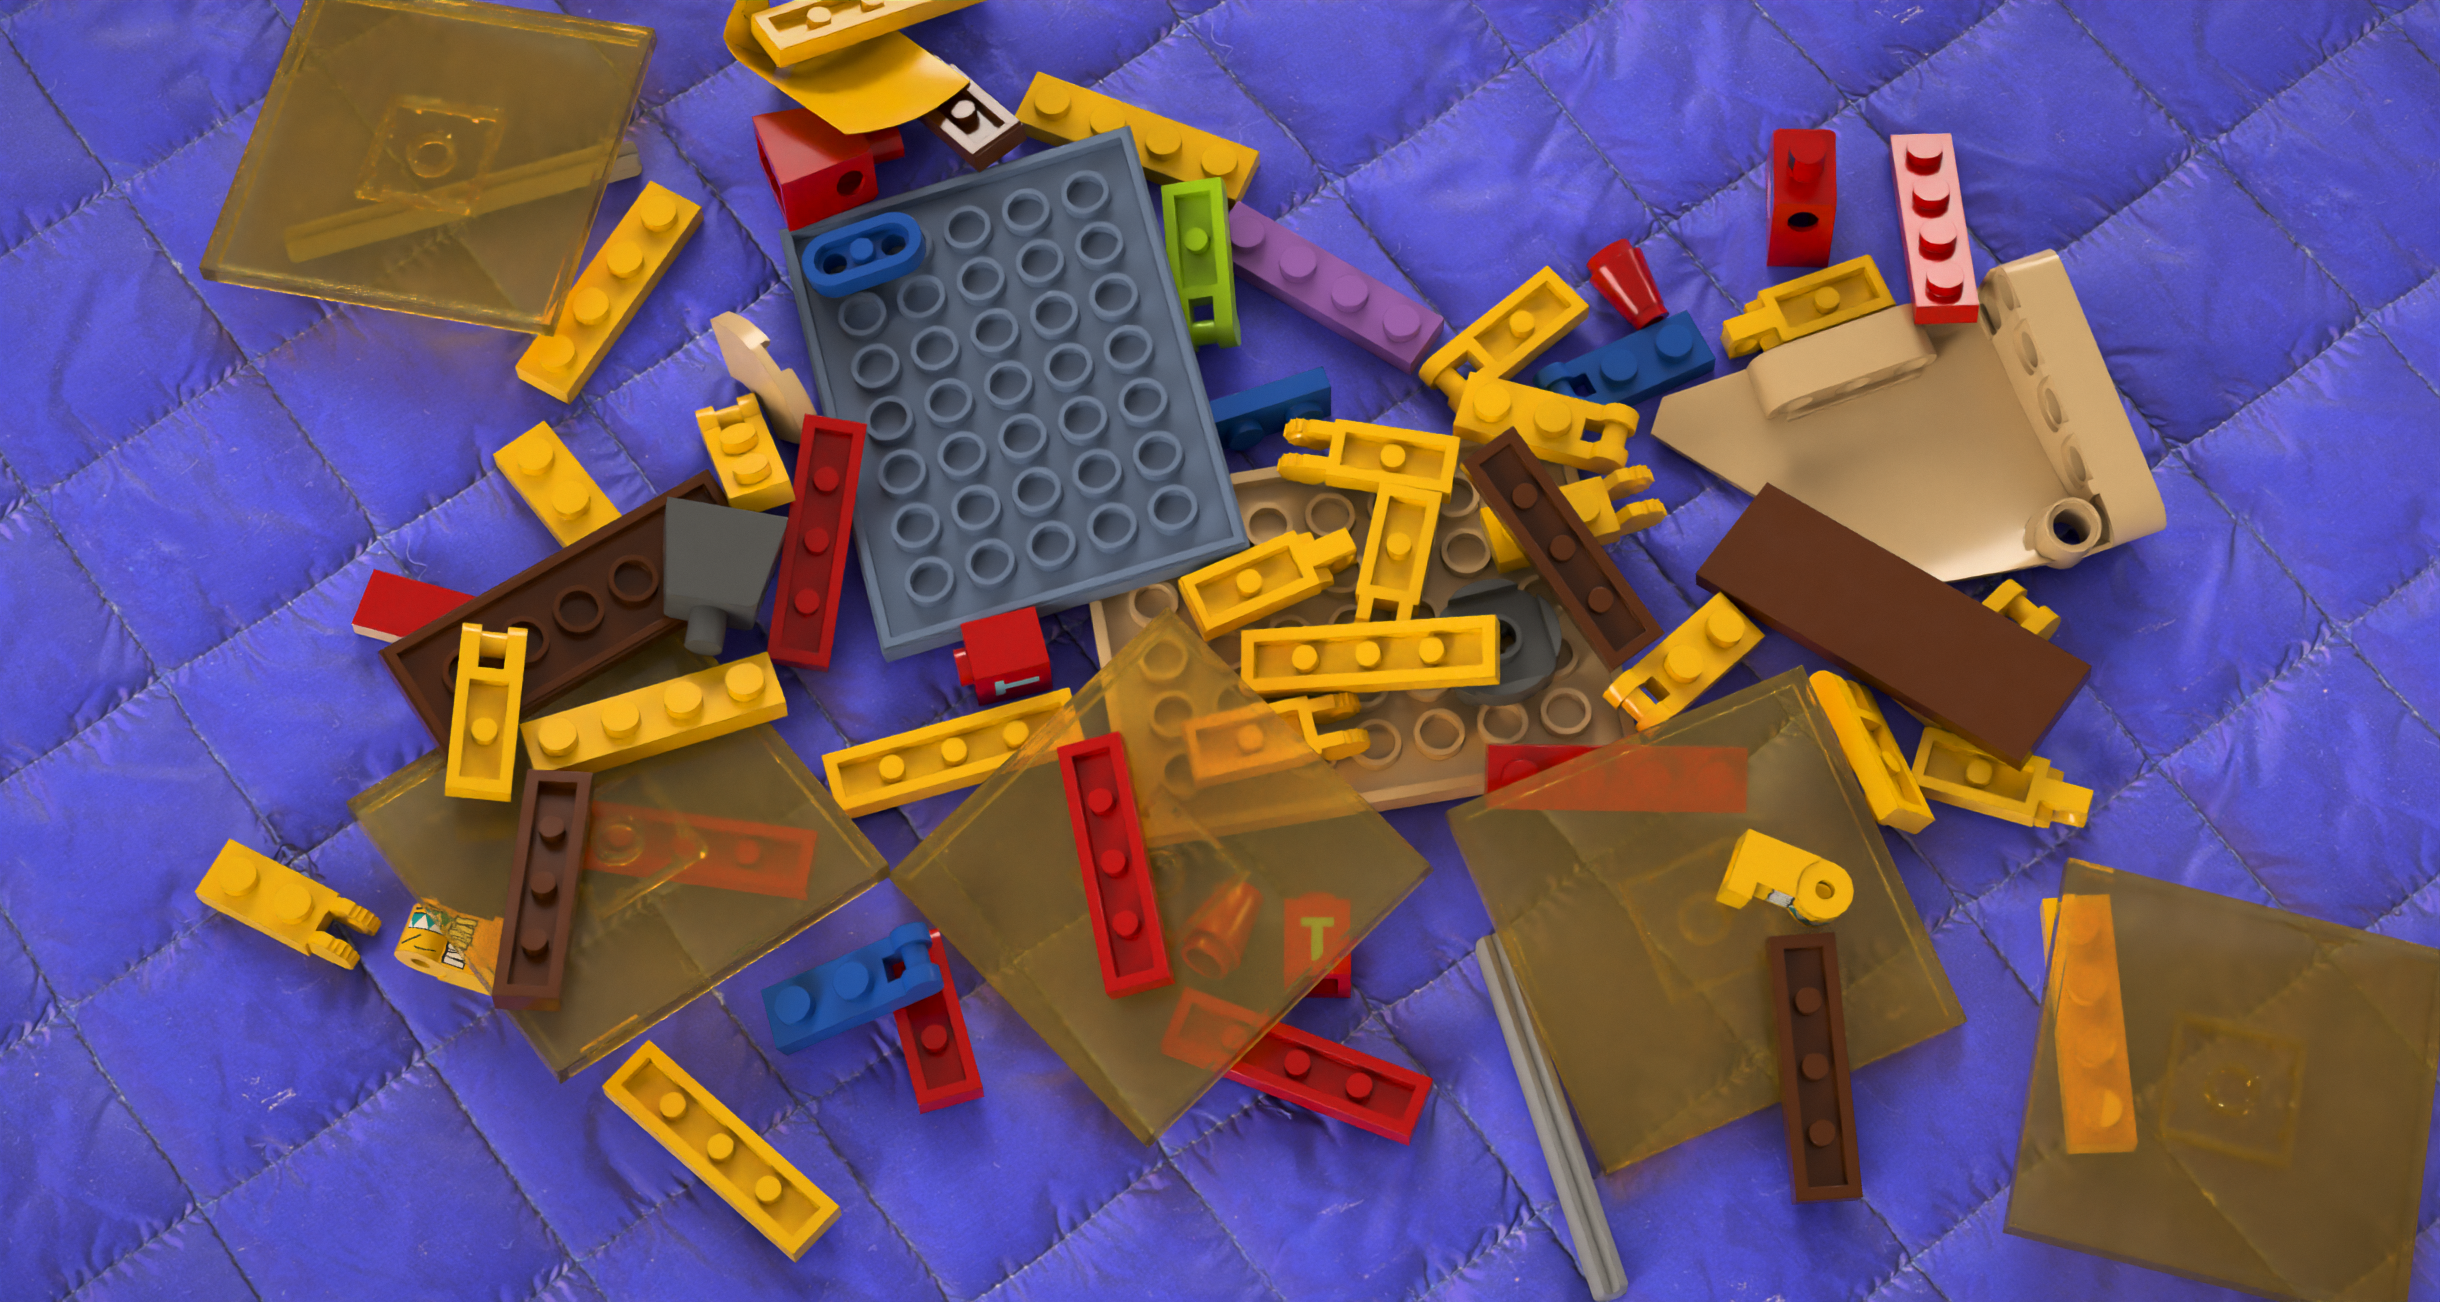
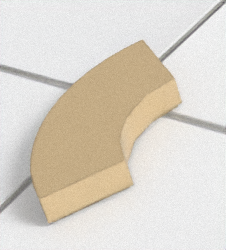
M727 311L710 319L730 376L742 382L751 393L754 392L760 405L768 415L778 439L800 444L804 415H817L793 369L787 368L783 371L779 369L766 348L770 345V339L746 318Z

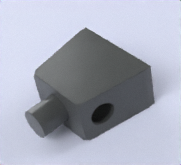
M667 496L663 526L664 615L688 621L684 643L686 649L701 655H718L723 651L727 627L745 631L754 628L783 550L788 517Z

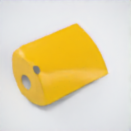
M736 0L724 30L723 39L729 51L739 62L845 135L881 130L912 121L943 104L970 82L899 30L779 68L751 34V14L770 9L769 0Z

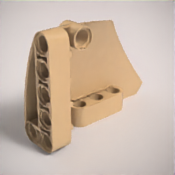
M2051 248L1989 269L1977 288L1979 300L1977 323L1914 324L1912 303L1839 325L1772 348L1752 359L1744 370L1662 397L1650 433V437L1747 495L1755 498L1768 482L1946 584L2043 565L2059 570L2072 568L2080 563L2084 557L2162 531L2167 525L2165 507L2064 265L2057 253ZM2062 522L2075 528L2079 534L2080 544L2070 545L2059 540L2054 533L2053 523Z

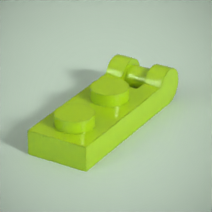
M1220 176L1162 185L1166 252L1195 353H1198L1199 346L1218 343L1221 349L1239 347L1241 345V329L1236 308L1226 183ZM1213 304L1214 319L1195 321L1194 307Z

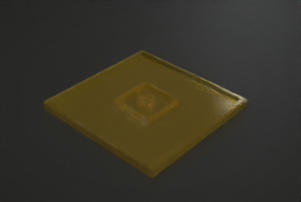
M304 0L199 265L203 279L554 337L658 41L655 29L473 0Z
M1166 606L887 876L1127 1128L1149 1148L1405 900L1434 869L1193 630ZM1119 731L1126 741L1176 984L1112 1000L1105 992L1057 747Z
M687 627L522 719L519 721V724L716 667L720 664L712 655L697 654L685 648L684 643ZM769 722L593 773L595 791L562 1012L502 1010L556 1080L562 1084L890 876L889 863ZM519 724L511 802L445 796L448 762H445L437 748L346 801L350 816L491 996L527 769H532Z
M1803 665L1451 808L1444 815L1605 1177L1781 1103L1765 940L1769 936L1835 932L1850 1073L1958 1028L1968 1022ZM1748 829L1837 864L1845 869L1850 876L1854 888L1853 900L1848 909L1827 926L1819 928L1803 926L1794 920L1788 909L1752 896V899L1741 909L1716 900L1736 842Z
M2069 857L2062 870L2002 1233L2279 1302H2407L2440 1053V949Z

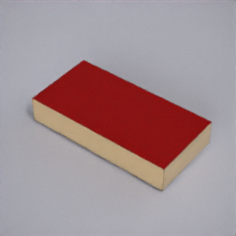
M374 569L351 624L357 634L394 643L476 596Z

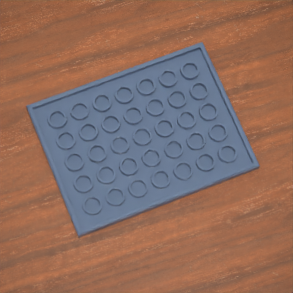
M1130 125L988 167L980 173L975 171L861 205L791 232H789L788 228L778 230L824 417L867 424L851 529L882 655L887 663L962 641L960 626L962 623L1035 606L1038 618L1186 575L1251 548ZM888 212L907 214L918 223L926 242V254L920 266L912 273L836 298L826 297L817 293L809 284L802 268V256L807 245L817 236ZM894 247L888 252L887 255L891 256L901 252L905 247ZM846 266L834 267L829 272V275L843 272Z

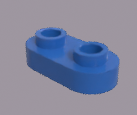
M888 212L817 236L804 250L802 268L809 284L817 293L832 298L842 297L912 273L920 266L925 257L926 242L918 223L911 216L901 212ZM894 247H905L901 252L891 256L887 255L888 252ZM846 266L843 272L829 275V272L834 267Z

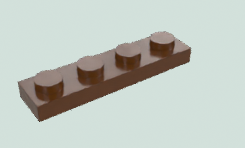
M1514 426L1461 462L1460 469L1609 673L1616 670L1665 634Z
M527 769L492 989L495 1009L562 1012L595 791L593 772Z
M1835 932L1769 936L1765 940L1792 1205L1858 1201L1863 1197Z

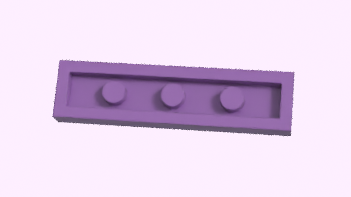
M1238 201L1229 212L1233 272L1236 276L1408 375L1412 374L1443 332V317L1242 202Z

